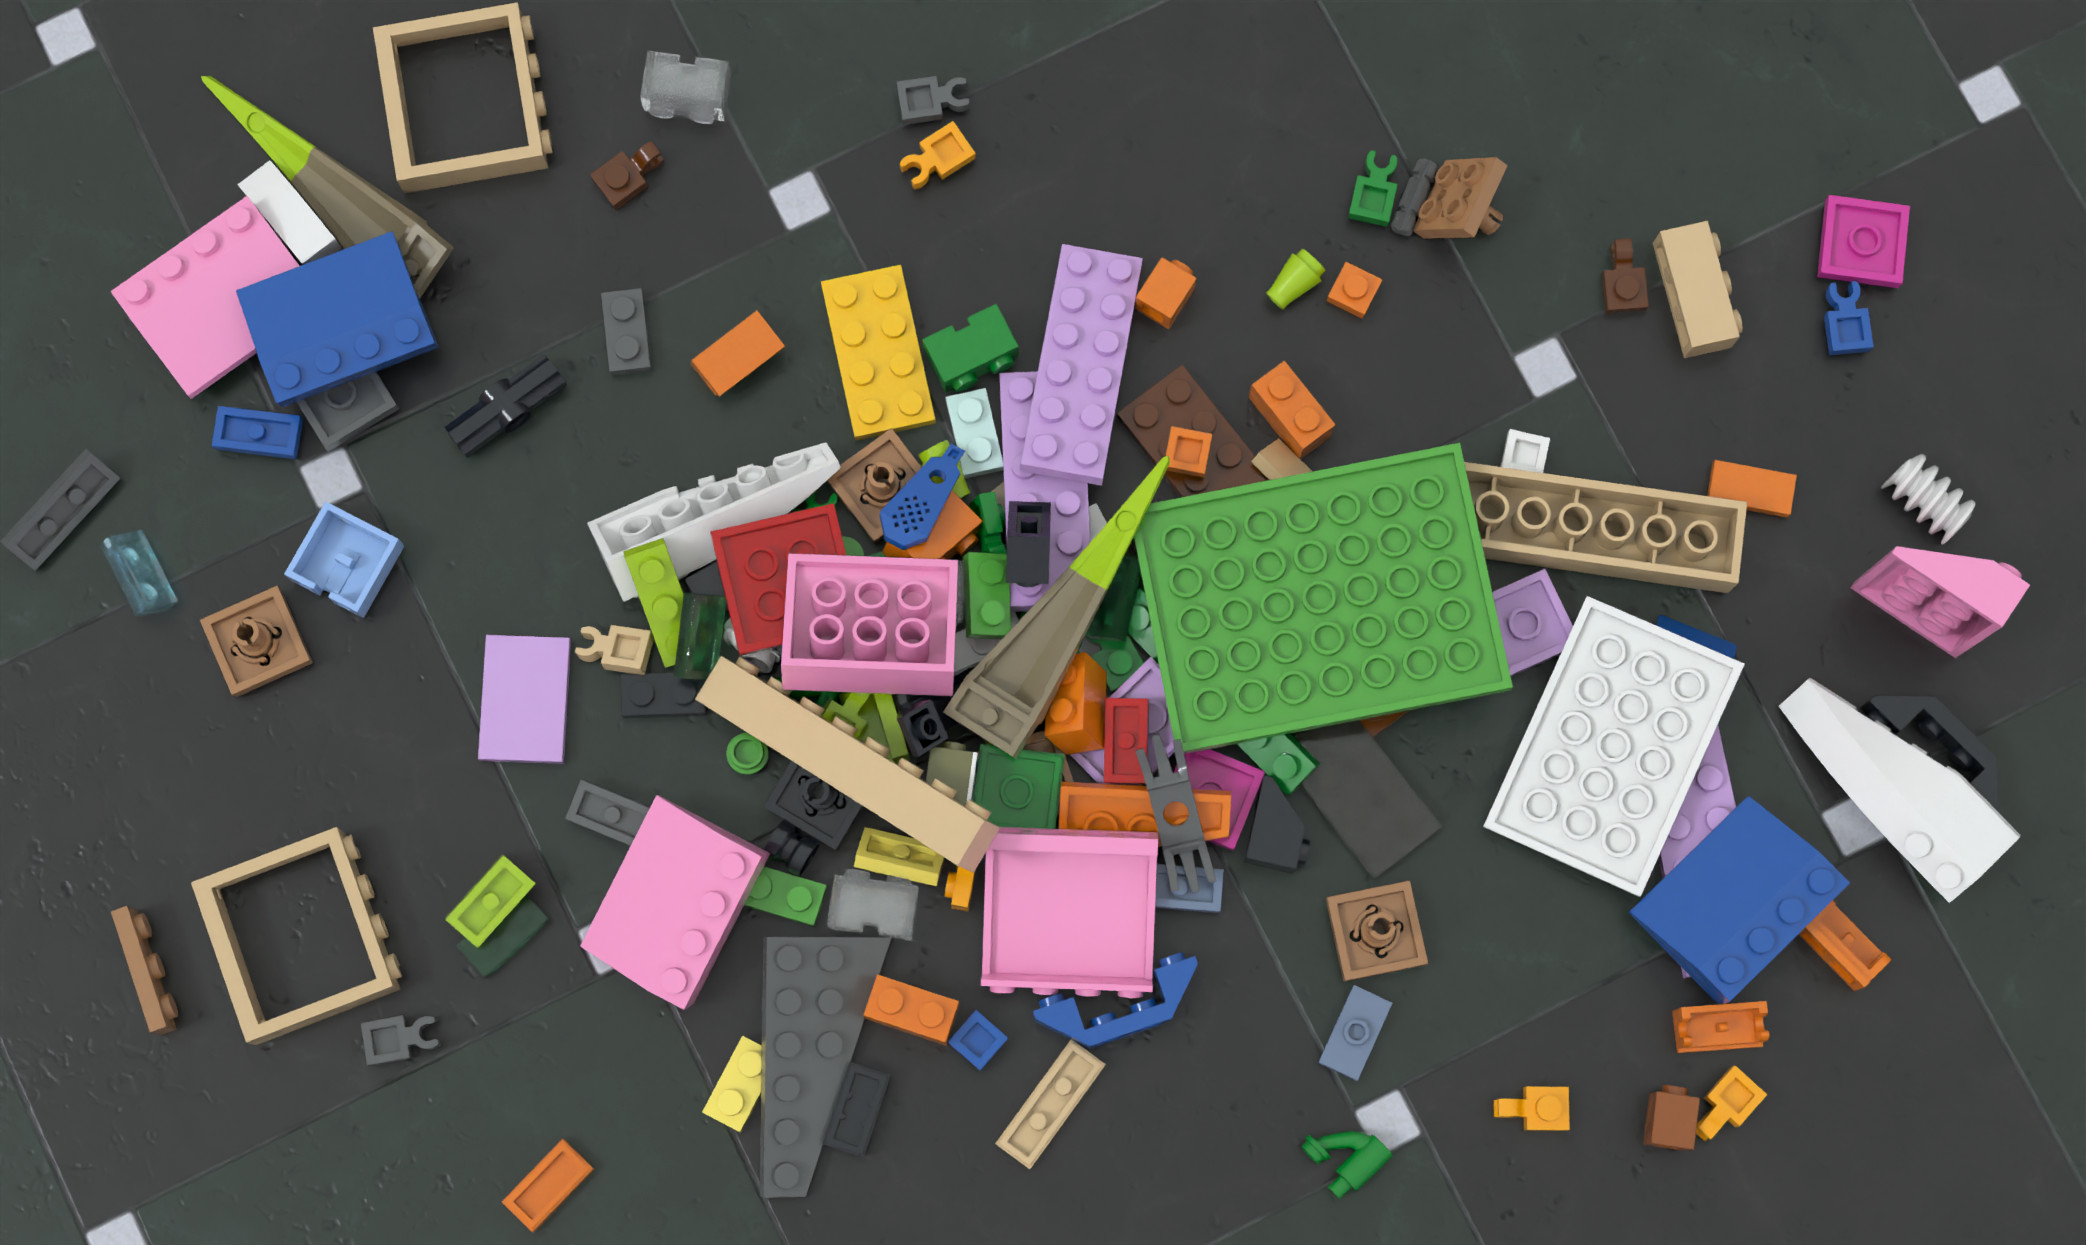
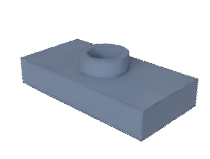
M1353 985L1318 1064L1354 1081H1358L1393 1003Z

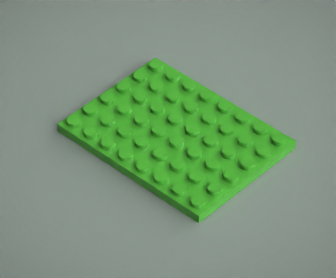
M1460 443L1151 503L1134 535L1173 739H1181L1184 754L1506 692L1513 689Z

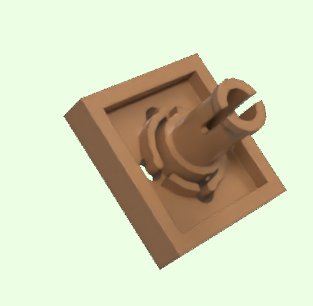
M1497 157L1445 160L1436 173L1435 183L1427 200L1419 210V218L1413 231L1423 239L1475 237L1478 229H1481L1486 235L1494 233L1500 224L1496 223L1492 218L1494 217L1497 221H1502L1503 215L1500 211L1491 207L1490 203L1508 165Z
M892 428L840 465L841 468L827 480V483L874 544H877L884 538L879 517L880 511L922 468ZM902 471H904V472L906 473L905 478L902 479V480H899L898 477H897V475H898V476H903V472H902ZM863 496L864 501L868 502L869 504H863L861 502V497Z
M279 586L272 587L200 620L231 695L235 698L313 663ZM277 628L281 629V637L278 639H273L272 633L274 635H279V631L277 630ZM263 656H270L271 661L269 665L261 666L260 663H267L268 661Z
M1410 881L1326 898L1343 982L1428 965ZM1369 905L1375 906V907H1370L1369 910H1366L1367 906H1369ZM1377 908L1378 913H1374L1368 916V914L1373 913ZM1354 930V939L1358 938L1360 932L1361 940L1358 942L1352 941L1350 932ZM1383 947L1384 949H1381L1378 952V954L1384 955L1385 952H1387V955L1385 958H1378L1375 954L1376 948Z

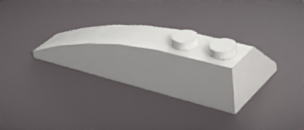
M822 443L774 458L772 466L764 468L763 466L750 464L737 468L738 474L736 476L717 482L714 475L698 479L699 487L679 492L677 486L661 490L592 520L587 524L624 602L633 597L637 598L639 595L623 551L664 538L678 580L683 579L690 572L716 560L710 531L785 515L807 499L841 467L828 444Z
M1812 678L1807 679L1779 705V708L1805 743L1859 809L1949 903L1979 879L2020 838L2021 835L1959 772L1950 766L1946 768L1926 755L1928 752L1914 743L1910 745L1890 732V728L1878 720L1874 722L1856 710V706Z

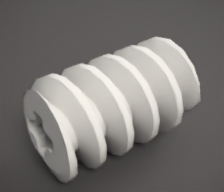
M1920 454L1912 459H1908L1881 488L1884 489L1895 484L1896 489L1892 495L1894 501L1907 495L1909 498L1904 507L1906 512L1919 506L1921 510L1916 521L1921 523L1927 519H1933L1928 532L1932 535L1944 530L1945 535L1941 541L1943 545L1969 520L1976 502L1968 500L1959 504L1963 490L1957 488L1947 493L1946 491L1951 479L1944 477L1935 482L1934 479L1939 468L1933 465L1922 470L1926 456Z

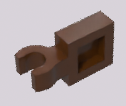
M649 141L639 148L630 160L621 151L592 172L590 176L614 209L617 210L649 187L642 176L662 164L664 159L653 142Z
M1631 238L1615 239L1614 244L1610 245L1613 270H1604L1601 274L1605 314L1646 311L1649 308L1645 267L1632 268L1633 247Z

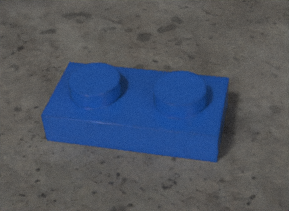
M218 406L211 446L215 450L297 459L303 418L300 415Z

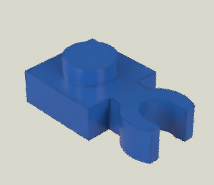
M1852 281L1849 284L1848 298L1838 295L1836 283H1831L1826 289V300L1835 309V311H1827L1824 315L1829 355L1870 352L1874 348L1868 308L1856 309L1855 302L1860 296V286L1857 281Z

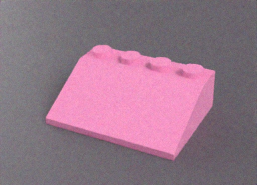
M246 196L117 286L111 293L188 397L192 399L257 353L236 290L299 267V264L249 197Z
M1896 546L1853 583L1851 589L1954 658H1957L2003 627L2030 584L2021 579L2022 575L2017 569L2003 562L1998 564L1994 560Z
M789 553L781 659L782 690L953 696L958 560Z
M656 795L580 947L647 991L684 1010L695 1003L770 853L681 806Z

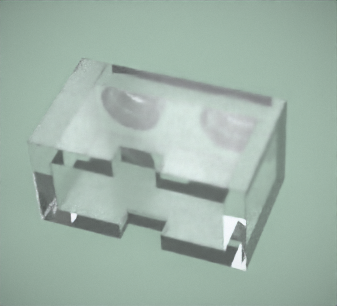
M647 51L640 94L644 111H649L651 115L659 118H672L673 114L689 116L692 121L703 124L713 123V120H725L732 76L728 61L696 57L695 65L680 63L681 57L677 54Z
M845 869L844 876L834 874L827 926L830 930L863 934L864 926L878 927L879 936L913 941L920 895L919 886L911 885L912 881L908 877L899 875H887L886 881L869 879L870 872Z

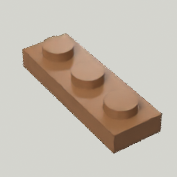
M129 906L111 911L150 1033L161 1036L177 1030L173 1019L178 1017L177 1006L170 993L165 994L160 979L165 977V970L157 953L152 954L147 938L152 937V930L144 913L139 914L138 910Z

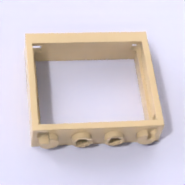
M518 2L373 27L396 179L404 194L548 168L546 154L553 153L552 140L549 129L542 130L540 116L547 115L543 92H536L534 78L541 77L536 53L530 54L528 40H534V32L531 26L530 15H522ZM509 27L529 146L416 165L397 47Z
M338 827L191 882L246 1043L256 1046L401 990L397 981L398 978L402 977L399 969L400 964L394 953L388 955L383 941L384 938L389 937L387 927L380 913L374 915L369 899L375 897L372 885L366 874L360 875L355 862L356 859L361 858L359 849L354 843L352 834L346 836L345 832ZM330 847L376 979L265 1021L220 889Z

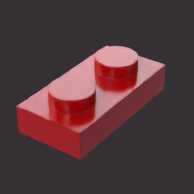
M1105 698L1104 783L1146 784L1135 750L1144 748L1148 758L1149 699Z

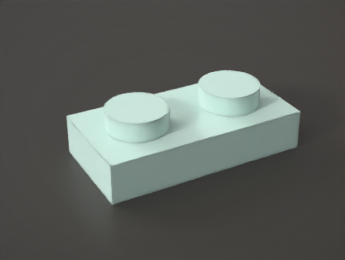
M986 388L945 397L956 446L965 450L960 459L965 479L1004 470Z

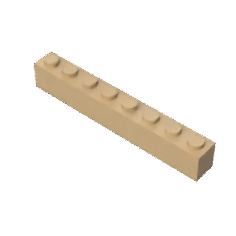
M723 656L719 658L695 700L952 863L974 873L1000 827L987 820L991 814L990 811L970 799L966 805L961 804L953 799L957 793L955 789L936 778L932 784H929L920 778L924 770L904 758H901L898 764L887 757L890 752L889 748L870 737L867 738L865 743L854 737L858 729L838 717H835L833 722L828 721L821 716L825 709L804 696L800 702L791 698L789 695L792 690H782V682L772 676L768 682L759 678L757 675L761 669L739 656L736 663Z

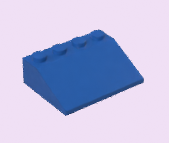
M393 231L236 290L260 364L276 404L282 407L439 348Z
M1747 796L1628 913L1717 1004H1725L1730 1002L1850 882L1817 849L1750 796Z

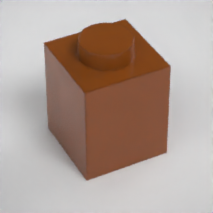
M1662 1085V1092L1650 1093L1643 1145L1680 1151L1694 1150L1700 1098L1688 1096L1687 1088Z

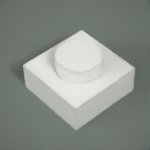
M1510 429L1507 433L1500 467L1543 473L1550 438Z

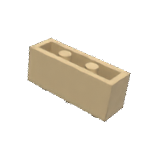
M1708 221L1660 231L1653 242V247L1684 358L1732 348L1739 339V334L1742 333V320L1738 310H1732L1729 295L1732 292L1731 281L1727 271H1722L1718 256L1721 255V246L1715 232L1711 233Z

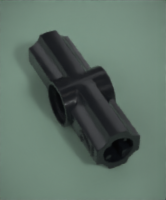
M544 354L510 380L505 378L492 384L480 395L477 404L462 413L444 428L462 453L468 458L502 432L507 434L521 427L530 419L536 407L562 390L567 383L554 364Z

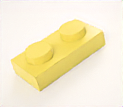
M865 827L856 853L854 867L937 886L945 857L915 838Z
M744 1036L741 1037L702 1113L742 1133L761 1096L762 1045Z

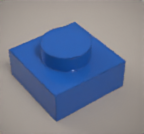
M975 1010L948 1041V1044L981 1071L1005 1044L1008 1037Z

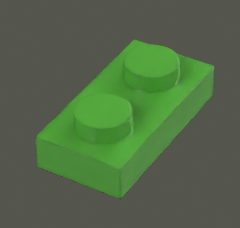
M968 552L963 556L966 638L1002 640L1011 630L1010 583H1006L1007 554Z
M763 867L744 906L815 927L827 885Z

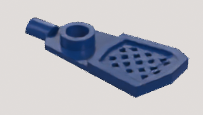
M951 443L942 457H931L880 511L879 517L885 541L902 550L927 542L960 476V471L956 464L965 453V450ZM938 476L941 477L944 480V482L936 484L933 483L930 480V478Z

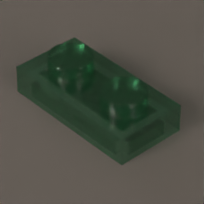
M1133 556L1123 557L1085 634L1086 637L1094 640L1126 642L1141 574L1139 559Z
M684 593L674 669L675 677L683 679H707L719 660L726 606L725 596L705 593Z
M526 894L478 948L467 938H464L456 947L484 977L488 978L550 919Z

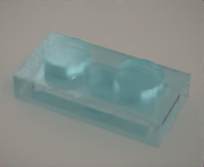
M143 530L107 537L100 545L136 617L169 610L178 602Z

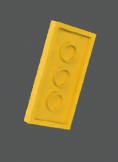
M901 265L821 281L855 441L881 436L890 428L894 432H900L936 424Z

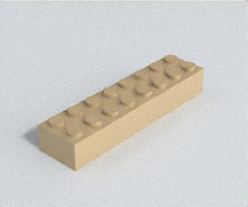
M1464 462L1485 559L1729 593L1739 583L1747 502Z

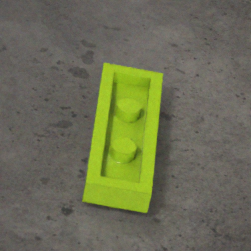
M664 538L623 551L665 668L704 655L703 646Z

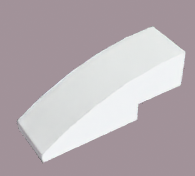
M270 160L237 184L302 265L342 249L330 231Z

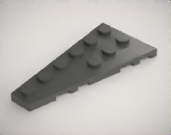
M763 937L760 1197H806L832 1114L865 1019L863 1015L876 976L880 974L892 937Z

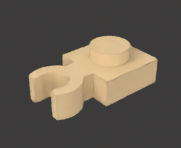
M611 625L608 636L601 635L599 630L594 627L587 626L581 628L583 637L588 640H594V644L587 649L576 647L575 653L579 659L585 662H594L602 657L601 664L605 670L645 675L654 642V636L650 630Z

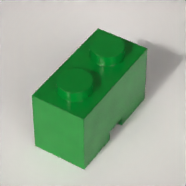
M997 304L968 317L969 326L955 332L951 325L922 339L923 351L945 393L953 389L956 392L964 391L978 382L977 377L990 371L993 374L1004 372L1015 364V359L1019 358V346Z

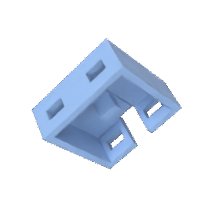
M325 501L284 575L292 582L319 596L323 590L329 592L328 597L335 604L364 618L402 552L404 545L398 538Z

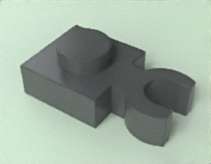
M937 76L896 82L903 125L942 120V108L948 107L955 112H963L970 108L969 98L959 100L952 96L956 90L967 89L966 78H953L945 86L938 87Z
M404 1015L361 1023L367 1066L371 1067L413 1059L411 1046L417 1045L426 1050L440 1047V1040L425 1041L422 1037V1031L426 1026L438 1024L437 1018L424 1016L417 1019L413 1026L408 1027L407 1019Z

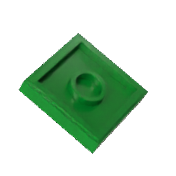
M980 744L973 802L990 811L991 814L987 820L998 827L1055 829L1065 755L1022 749L1017 759L994 745Z

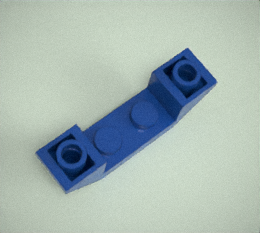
M1181 952L1159 960L1161 968L1155 969L1153 974L1163 1000L1162 1004L1156 1005L1154 998L1130 1006L1132 1011L1130 1015L1116 1019L1114 1012L1091 1019L1092 1027L1084 1029L1074 997L1064 1000L1061 993L1038 1001L1040 1009L1033 1011L1035 1022L1070 1040L1072 1039L1088 1049L1170 1022L1198 965L1196 956L1186 959L1184 953Z

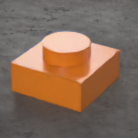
M1345 262L1326 301L1363 319L1381 285L1382 279Z
M1171 426L1166 456L1170 458V464L1166 471L1204 478L1212 434Z

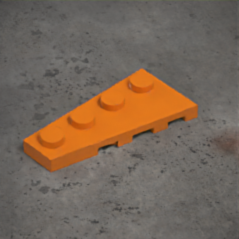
M1061 782L1059 829L1158 832L1146 786ZM1192 789L1205 841L1229 837L1231 791ZM1177 801L1169 803L1163 811L1165 820L1173 825L1182 824L1189 815L1188 808L1183 803ZM1158 832V847H1161L1162 844Z

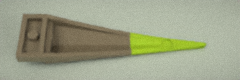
M201 76L203 83L271 157L344 249L393 231L419 298H421L454 247L427 225L426 220L213 77Z
M1165 456L1159 461L1074 562L1005 637L965 677L943 713L1017 759L1038 724H1042L1170 464L1169 456Z

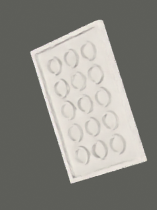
M1587 596L1483 827L1641 897L1744 667V663Z

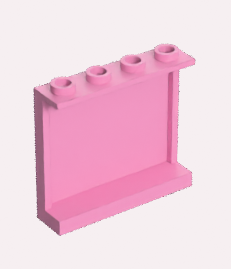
M1000 827L986 851L981 986H990V991L995 993H1013L1016 987L1033 988L1032 992L1040 995H1054L1058 993V989H1075L1076 995L1099 996L1101 995V990L1118 991V996L1125 998L1143 997L1144 992H1153L1158 832Z

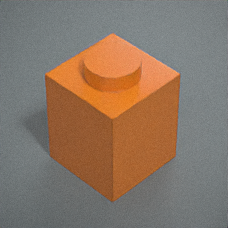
M1161 257L1137 294L1134 309L1169 330L1194 292L1197 278L1192 276L1193 271L1184 263L1178 260L1169 262Z

